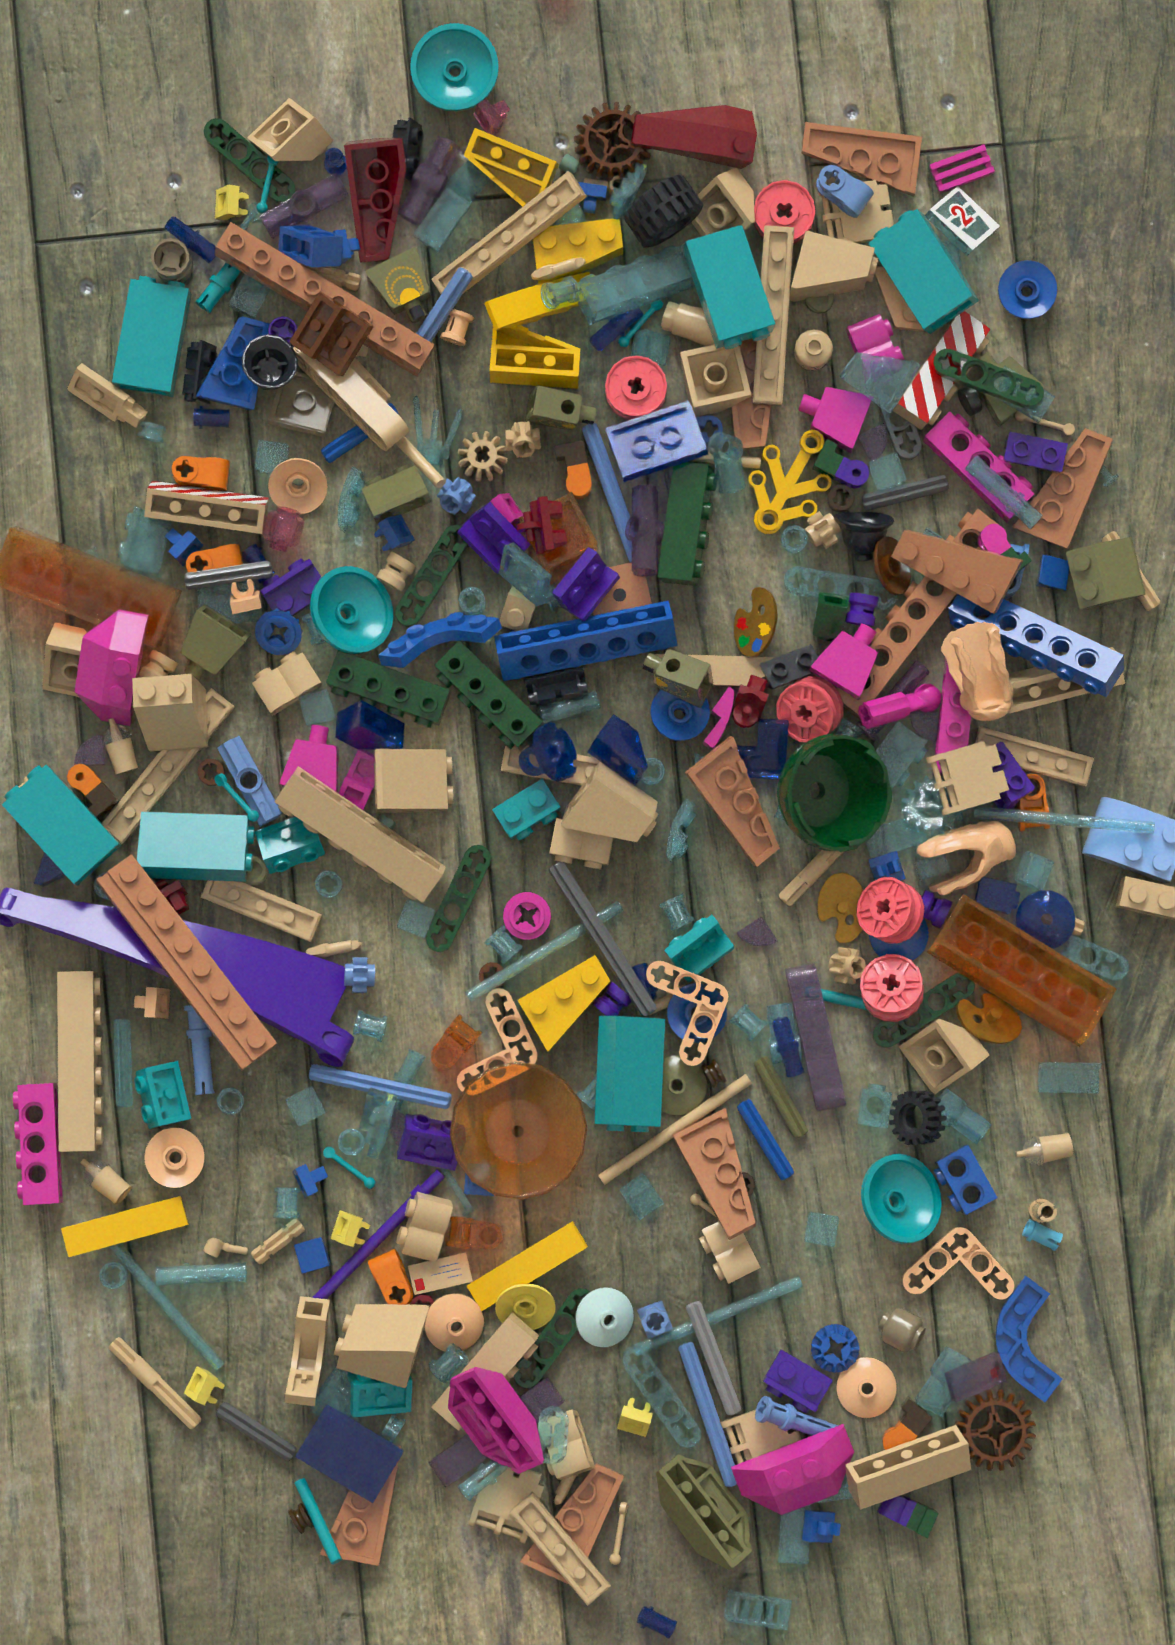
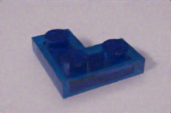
M759 719L757 746L737 745L736 748L745 763L749 778L779 779L787 757L788 720Z

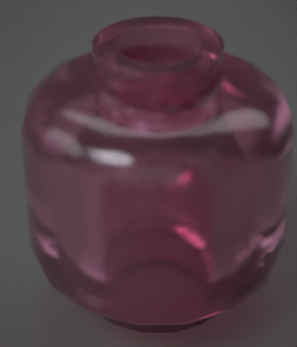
M277 506V510L268 512L263 537L270 542V548L286 552L287 547L299 545L304 528V520L299 516V511L284 506Z

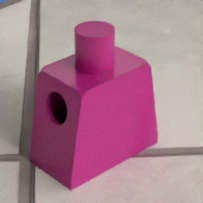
M826 387L821 400L804 394L798 411L814 416L810 430L819 431L824 439H828L838 444L837 446L844 451L852 453L873 396Z
M861 623L854 636L842 631L812 664L810 671L859 700L878 654L877 651L869 647L877 632Z
M312 725L309 741L295 740L280 780L282 787L285 786L299 766L338 793L339 750L337 746L326 744L329 732L328 727Z

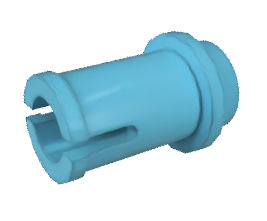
M1031 1219L1027 1221L1022 1232V1236L1026 1237V1241H1036L1051 1248L1053 1251L1057 1250L1059 1246L1057 1242L1060 1243L1063 1237L1062 1233H1058Z

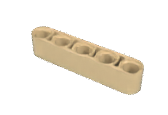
M295 346L293 347L297 356L298 366L380 449L388 451L409 433V428L404 420L350 366L344 376H338L318 360L311 359Z

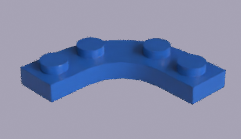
M462 612L450 614L447 618L424 625L418 624L409 627L405 635L389 643L388 648L378 656L383 666L404 668L430 647L449 641L485 643L501 630L502 626L499 618L486 617L482 614L464 615Z
M1024 1276L1013 1293L1008 1297L999 1313L995 1332L996 1347L1003 1366L1012 1378L1045 1403L1063 1378L1041 1363L1032 1354L1027 1342V1329L1032 1318L1050 1293L1027 1276Z

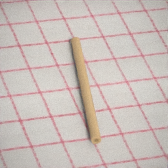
M744 1074L598 1175L599 1178L606 1185L673 1138V1134L693 1125L747 1088L752 1082Z

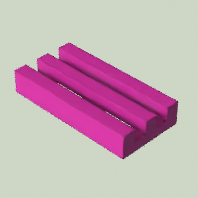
M985 144L929 165L939 194L995 173L994 167L990 162L991 159L987 155ZM981 155V158L938 174L937 170ZM983 164L986 168L945 184H942L941 181L942 179L951 177L953 175L959 174L961 172L967 171L969 169L978 167Z

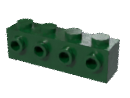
M674 461L657 575L663 583L698 586L699 578L704 576L705 562L702 561L703 549H707L709 543V533L706 532L707 520H711L713 515V503H710L711 491H715L717 487V474H714V470L709 464Z
M458 641L434 665L439 672L436 677L447 688L452 685L460 693L456 697L468 709L473 705L481 713L477 716L478 719L488 729L494 726L501 733L498 738L510 750L515 747L521 752L545 728L543 721L461 641Z
M340 650L337 651L326 681L327 686L332 687L331 693L344 698H347L348 694L360 698L359 703L375 708L376 704L387 707V713L399 718H403L404 714L415 717V723L427 728H431L432 724L439 726L451 694L450 689Z

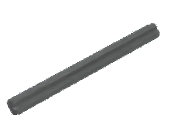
M558 862L551 866L549 873L641 1016L646 1017L652 1014L657 1009L655 1003L565 863Z

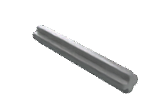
M700 1301L692 1302L686 1306V1310L727 1415L736 1414L741 1411V1406Z

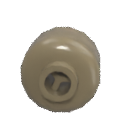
M897 1308L891 1314L886 1312L879 1324V1329L882 1330V1341L904 1353L918 1348L926 1330L922 1327L923 1322L919 1316L903 1308Z

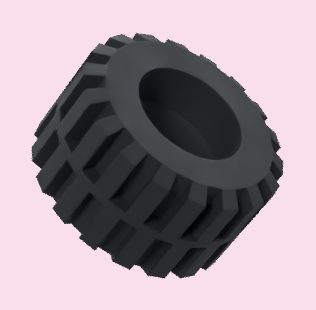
M676 175L661 181L642 194L629 206L623 219L643 248H649L663 243L684 229L699 215L704 205L683 175Z

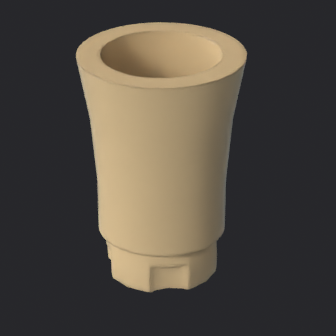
M668 302L661 323L663 330L670 331L673 335L689 339L704 346L714 345L703 308L684 303L679 305L674 302Z

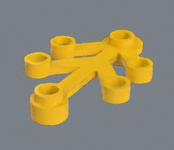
M809 430L801 436L799 440L801 450L786 477H784L779 460L780 449L775 445H768L763 449L762 458L768 463L776 491L771 504L764 486L766 483L765 474L760 470H755L747 478L749 486L754 489L759 507L754 514V525L761 533L774 534L782 527L784 521L798 517L809 518L816 514L817 504L810 499L804 500L799 506L781 509L789 498L814 491L826 492L832 485L831 478L826 474H819L812 480L795 484L810 456L818 453L824 446V437L819 431ZM807 438L815 440V448L807 447ZM767 449H773L776 452L775 459H769L766 456ZM754 474L761 476L762 482L760 485H755L752 482ZM819 478H824L827 481L826 488H820L817 485ZM804 504L812 505L813 512L811 514H806L803 511ZM768 514L773 517L772 525H766L763 522L764 515Z

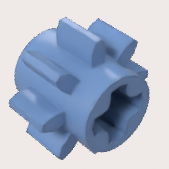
M457 477L453 483L447 478L437 497L440 498L442 508L455 515L459 510L467 513L476 495L472 494L473 489L469 482Z
M353 957V964H345L344 986H352V993H367V986H375V964H367V957Z

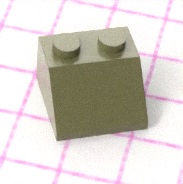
M409 464L400 466L392 471L394 475L383 479L382 476H378L365 483L366 487L362 488V492L377 525L385 518L405 514L431 502L427 488L416 465L410 467Z
M1132 537L1095 543L1066 552L1080 609L1092 610L1146 595Z

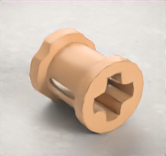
M452 309L449 314L450 318L446 330L441 333L440 338L452 344L464 346L466 343L464 339L469 323H473L474 317L463 311Z

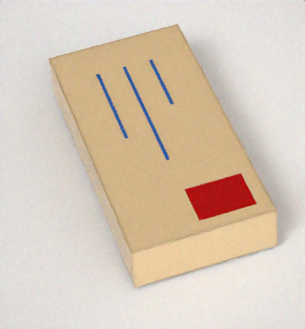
M467 1252L438 1258L436 1262L425 1261L408 1265L414 1295L473 1282Z

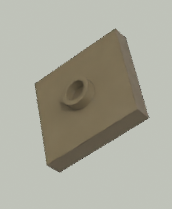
M297 371L294 378L288 384L276 389L268 416V424L325 438L335 403L306 373Z

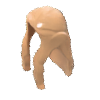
M975 622L974 624H967L956 631H951L941 646V651L947 660L949 672L961 691V707L967 710L971 717L979 721H994L1005 716L1011 709L1013 686L1009 680V673L1005 665V653L1001 645L1000 629L995 624L987 622Z
M981 821L977 824H968L936 835L920 844L916 851L922 857L931 858L957 850H974V856L965 871L928 886L932 892L947 895L954 890L966 888L979 881L982 877L986 876L993 866L1013 859L1016 856V845L1012 832L1007 826L999 821Z

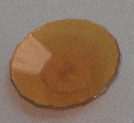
M511 1062L488 1068L468 1083L453 1108L450 1138L456 1161L470 1180L495 1196L520 1200L547 1194L567 1180L584 1154L587 1123L581 1100L566 1080L542 1065ZM515 1126H520L523 1129L521 1137H515L512 1134V1129Z

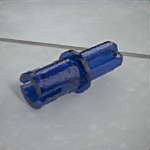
M174 216L167 221L164 227L165 230L183 242L187 250H192L208 264L215 259V245L202 236L200 230H192Z
M631 301L616 316L607 319L608 323L590 337V343L597 351H602L619 335L623 337L625 335L624 331L639 318L643 317L642 311Z
M778 1017L774 1019L772 1027L778 1044L776 1051L781 1054L786 1077L798 1076L804 1073V1068L797 1049L800 1045L799 1042L795 1041L789 1018Z

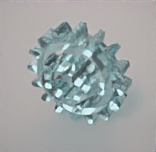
M924 776V783L922 784L914 781V790H905L907 798L901 800L903 805L902 812L904 818L907 819L909 827L916 826L919 834L927 829L929 836H932L935 830L945 834V827L948 826L951 829H955L954 821H963L962 812L967 811V809L942 815L943 804L938 789L935 790L934 788L936 780L935 778L930 780L928 776ZM944 787V790H945V793H946V797H947V800H948V803H949V807H952L951 802H950L949 797H948L947 788Z

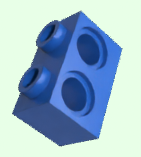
M311 225L280 226L278 251L309 267L341 266L343 236Z
M964 1145L935 1161L938 1168L933 1171L942 1186L948 1185L952 1193L948 1198L956 1212L961 1210L964 1215H967L998 1198L969 1145ZM954 1159L960 1160L964 1165V1171L958 1177L952 1176L948 1171V1165ZM968 1186H974L979 1193L977 1200L973 1203H967L963 1198V1191Z

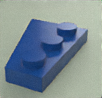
M239 317L196 397L246 410H254L258 386L253 384L245 375L242 367V356L251 340L261 335H268L270 323L247 317Z

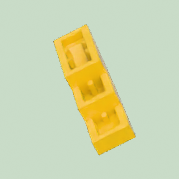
M585 272L518 290L485 302L484 305L494 329L500 330L537 322L545 316L564 313L572 307L594 303L600 299L590 272Z
M178 1196L61 1228L68 1257L189 1224L182 1198Z
M572 1221L466 1286L481 1311L495 1304L498 1296L507 1288L532 1282L583 1251L588 1246Z

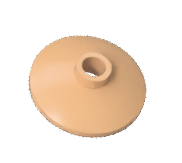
M293 458L281 462L272 471L268 483L269 494L273 502L280 509L292 514H305L318 508L323 503L328 488L326 476L321 468L315 463L302 458ZM301 479L304 483L298 486L293 483V480Z
M168 1128L158 1132L146 1147L145 1165L147 1171L156 1182L166 1187L177 1188L190 1184L199 1176L204 1166L205 1154L201 1142L193 1133L182 1128ZM173 1152L180 1153L181 1160L179 1163L171 1161L170 1157Z
M448 1294L437 1299L429 1307L424 1328L429 1341L436 1348L451 1353L461 1352L474 1345L481 1336L484 1327V1317L480 1307L472 1298L463 1294ZM454 1322H460L461 1327L458 1330H451V1325Z
M864 1357L858 1358L847 1370L840 1372L836 1389L840 1403L848 1412L861 1418H872L888 1410L895 1399L897 1387L895 1377L886 1364L874 1358ZM864 1383L872 1384L873 1390L870 1394L862 1392L861 1388Z

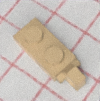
M81 363L76 368L67 388L68 391L114 422L117 420L126 421L137 428L145 420L148 411L138 403H135V400L130 395Z

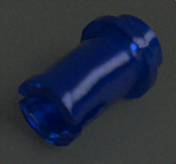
M338 148L327 150L324 161L326 171L331 175H341L347 169L345 156Z
M203 406L194 408L193 424L194 426H199V429H203V426L229 428L230 409H204Z
M253 544L242 551L243 562L267 561L261 552L263 548ZM268 578L258 579V582L262 583Z
M642 963L633 966V971L651 999L657 998L656 992L658 988H654L646 977L648 964Z
M643 1606L636 1621L641 1624L642 1629L647 1627L666 1636V1638L671 1637L677 1624L676 1620H672L654 1611L653 1606L649 1608Z

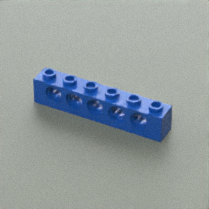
M959 594L949 607L950 624L955 629L965 627L967 624H974L975 622L993 623L1000 629L1001 645L1006 653L1013 657L1020 656L1030 661L1038 669H1047L1054 672L1060 679L1066 682L1073 681L1083 686L1091 694H1100L1107 697L1124 671L1123 654L1003 599L997 613L994 614ZM981 615H986V616H988V617L985 618V619H979V618H977V617H979V616H981ZM1008 627L1014 628V629L1011 630V631H1004V630H1003V629L1008 628ZM1040 640L1038 643H1030L1029 641ZM1058 652L1067 653L1063 656L1055 655ZM1085 664L1093 665V666L1090 667V668H1083V667H1081V666H1083V665H1085Z
M669 600L589 616L586 621L574 619L494 636L503 681L516 680L536 674H546L556 670L576 668L581 665L605 662L611 659L635 656L640 653L665 650L678 646Z

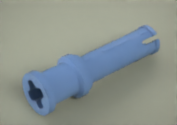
M191 1005L184 1006V1011H187L189 1025L186 1036H188V1039L191 1038L195 1095L204 1094L203 1082L205 1083V1094L215 1093L209 1037L212 1036V1032Z
M767 1396L760 1399L755 1412L757 1422L764 1423L767 1421L778 1425V1428L781 1430L793 1429L811 1436L839 1426L798 1412L791 1404L781 1405L773 1402Z

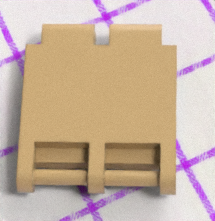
M876 180L864 181L873 190L874 195L857 218L847 215L832 202L833 213H830L828 199L818 192L819 197H822L825 215H822L823 222H826L828 236L834 237L832 221L835 223L838 239L858 244L870 242L879 230L885 227H892L894 225L892 210L881 211V208L890 206L887 184L877 185Z
M983 741L926 758L927 764L931 763L936 780L934 788L935 790L938 789L943 804L942 815L1001 799L999 793L1009 790L1004 771L1001 770L993 773L992 767L1001 764L996 744L986 747ZM936 761H939L940 770L943 774L944 781H942ZM944 787L947 788L948 797H949V800H950V802H951L952 807H949V803H948V800H947V797H946V793H945Z
M756 1409L720 1422L722 1428H726L732 1445L729 1449L731 1454H735L738 1464L744 1462L740 1451L743 1450L746 1461L800 1441L799 1431L796 1430L788 1433L787 1430H781L778 1428V1425L767 1421L764 1423L757 1422L755 1419ZM731 1425L735 1426L740 1444H737Z
M495 1462L493 1468L487 1467L468 1525L474 1527V1524L495 1530L494 1534L500 1535L501 1532L518 1538L521 1543L525 1544L528 1534L509 1512L532 1492L540 1500L544 1485L539 1484L542 1474L527 1470L520 1473L519 1477L513 1475L514 1471L511 1470V1467ZM477 1515L496 1521L497 1525L478 1519ZM503 1524L523 1530V1533L502 1526Z

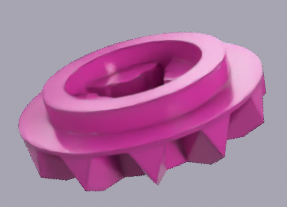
M523 892L513 896L507 902L504 908L503 919L507 930L519 939L531 940L541 936L547 930L551 920V912L547 902L541 896L531 892ZM520 905L527 911L539 909L532 916L535 927L527 921L516 924L522 916L521 909L519 908Z

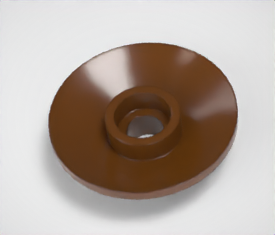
M887 536L881 538L875 546L874 570L888 592L893 595H900L905 593L910 585L911 571L909 566L891 557L898 541Z

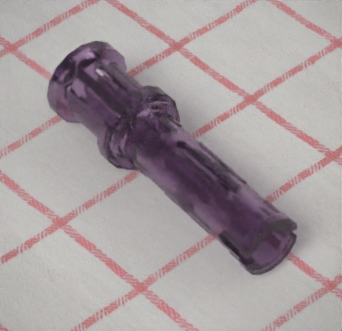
M915 660L913 665L886 696L902 692L905 695L911 694L930 673L929 670ZM857 721L855 727L864 736L875 742L878 739L877 734L886 724L867 729L862 725V722Z

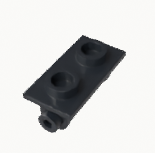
M408 118V121L397 120V125L393 127L392 138H403L407 166L405 179L415 183V176L420 168L418 158L419 146L424 138L422 125L412 118Z
M200 340V342H191V347H187L185 368L195 370L194 374L184 375L182 395H185V401L196 402V400L210 404V400L196 397L217 358V346Z
M810 644L760 663L759 666L765 675L762 678L767 680L765 689H775L814 674L810 671V668L817 660L818 655L813 646Z
M583 667L525 679L530 706L536 705L540 707L539 705L557 702L556 698L560 697L563 700L575 697L582 698L583 694L588 693Z

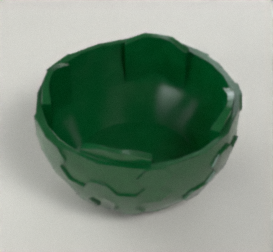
M832 733L807 741L790 755L779 776L777 799L784 821L802 841L824 851L845 852L857 849V847L871 838L883 822L886 821L892 803L893 792L890 787L887 767L872 744L863 739H857L848 735H834ZM816 782L820 791L819 795L813 799L809 790L811 785Z

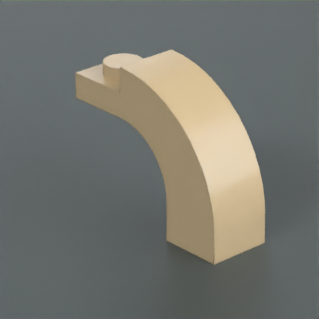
M300 1296L285 1403L315 1406L325 1355L330 1300Z

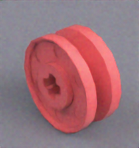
M788 180L772 182L764 187L756 198L754 227L762 238L764 237L765 225L794 227L793 244H796L804 239L805 231H810L815 216L814 200L808 190L797 182ZM779 208L783 211L789 209V218L786 216L778 217Z
M637 355L625 357L615 363L607 374L605 384L607 403L612 411L622 419L634 422L648 420L657 414L664 405L667 393L666 377L660 366L651 359ZM635 383L640 384L641 391L638 390L637 394L631 393L630 385L634 387Z
M808 676L797 680L780 694L776 703V716L781 728L788 736L798 742L806 743L815 737L830 734L839 726L843 717V701L840 693L832 683L821 677Z
M881 877L871 882L863 890L857 904V918L862 929L867 934L888 944L901 943L910 939L918 931L924 916V904L918 891L914 887L893 877Z
M886 954L875 958L865 967L861 975L860 990L865 1008L874 1017L883 1021L898 1022L912 1016L919 1009L923 1001L924 986L919 968L910 959L901 955ZM891 985L897 986V988L894 987L893 991L887 990V988L890 989Z

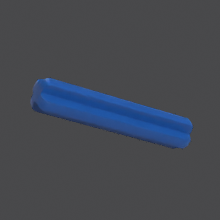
M388 403V405L399 415L395 406L392 403ZM356 425L323 447L321 454L328 463H331L367 439L368 436Z
M747 1099L738 1104V1111L781 1180H785L794 1174L793 1168L752 1101Z

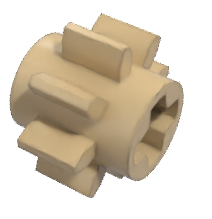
M529 421L515 422L511 430H505L507 451L513 450L517 458L531 457L535 449L541 448L540 429H533Z
M819 511L808 518L809 526L804 530L815 547L823 544L825 549L838 542L836 534L840 533L841 529L830 513L823 516Z
M839 947L838 953L830 957L829 972L836 975L835 982L856 984V979L861 977L865 969V960L859 957L860 950Z

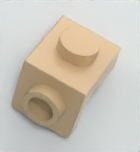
M514 583L508 593L500 617L501 626L515 631L529 629L541 593L535 591L530 585Z

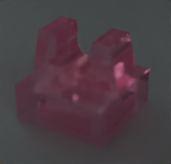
M485 99L477 104L473 115L486 133L495 136L500 132L503 124L502 120L507 118L506 113L509 112L510 108L504 100L491 105L488 99Z

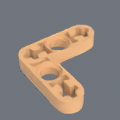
M655 961L647 968L646 977L648 982L654 987L697 1004L680 1045L679 1056L687 1065H698L704 1060L728 1002V991L724 986L667 962ZM661 965L665 967L664 972L668 975L673 976V970L680 972V974L674 980V988L670 989L667 988L670 981L661 979L659 983H656L654 981L655 976L651 974V970L658 969ZM683 977H691L696 983V988L691 994H684L679 990L678 984ZM701 981L707 983V986L704 988L705 990L713 992L715 988L720 989L719 995L723 997V1001H717L715 1005L709 1004L710 998L701 995V1001L695 999V996L700 991ZM700 1016H708L712 1020V1028L707 1033H700L695 1028V1021ZM690 1032H693L698 1037L708 1038L705 1045L699 1042L697 1050L701 1052L699 1058L694 1057L692 1061L687 1059L688 1054L684 1052L685 1047H691L695 1040L688 1038Z
M501 988L491 990L486 996L485 1003L506 1049L465 1068L459 1073L457 1085L465 1094L472 1095L531 1068L537 1061V1050L508 991ZM497 993L500 997H507L508 1001L504 1002L506 1011L508 1012L512 1008L515 1013L514 1015L505 1016L500 1022L496 1019L497 1015H502L497 1006L492 1008L491 1002L494 1001L493 995ZM509 1020L517 1021L520 1025L519 1034L515 1037L506 1036L503 1032L505 1022ZM524 1035L527 1038V1042H522V1045L526 1051L531 1050L533 1053L529 1057L530 1062L528 1064H525L523 1061H517L516 1056L519 1055L517 1046L515 1045L511 1049L508 1044L509 1042L518 1041ZM493 1060H501L506 1065V1072L501 1077H494L489 1072V1065ZM483 1065L485 1075L490 1082L484 1084V1079L482 1078L475 1082V1089L471 1090L469 1086L464 1087L462 1082L466 1080L465 1074L470 1073L471 1076H476L481 1073L477 1068Z
M962 1227L950 1230L913 1263L902 1276V1285L906 1291L912 1294H921L960 1261L992 1297L1006 1299L1014 1290V1281L978 1239L968 1229ZM965 1233L967 1235L965 1239L967 1246L965 1248L957 1246L952 1251L957 1256L952 1259L949 1252L942 1248L941 1245L946 1242L947 1246L950 1247L955 1242L954 1234L963 1235ZM935 1252H941L946 1257V1264L941 1269H934L929 1263L930 1256ZM979 1254L986 1256L989 1262L987 1269L983 1272H977L972 1267V1259ZM924 1262L927 1270L935 1274L934 1277L930 1279L928 1274H926L920 1280L923 1284L920 1288L916 1286L910 1288L908 1284L911 1280L908 1276L911 1273L916 1276L923 1271V1269L919 1268V1265ZM994 1266L998 1269V1272L993 1273L996 1278L1007 1280L1005 1284L1007 1291L1005 1293L1001 1291L995 1293L993 1289L996 1285L990 1278L987 1279L986 1283L982 1280V1277L991 1273Z

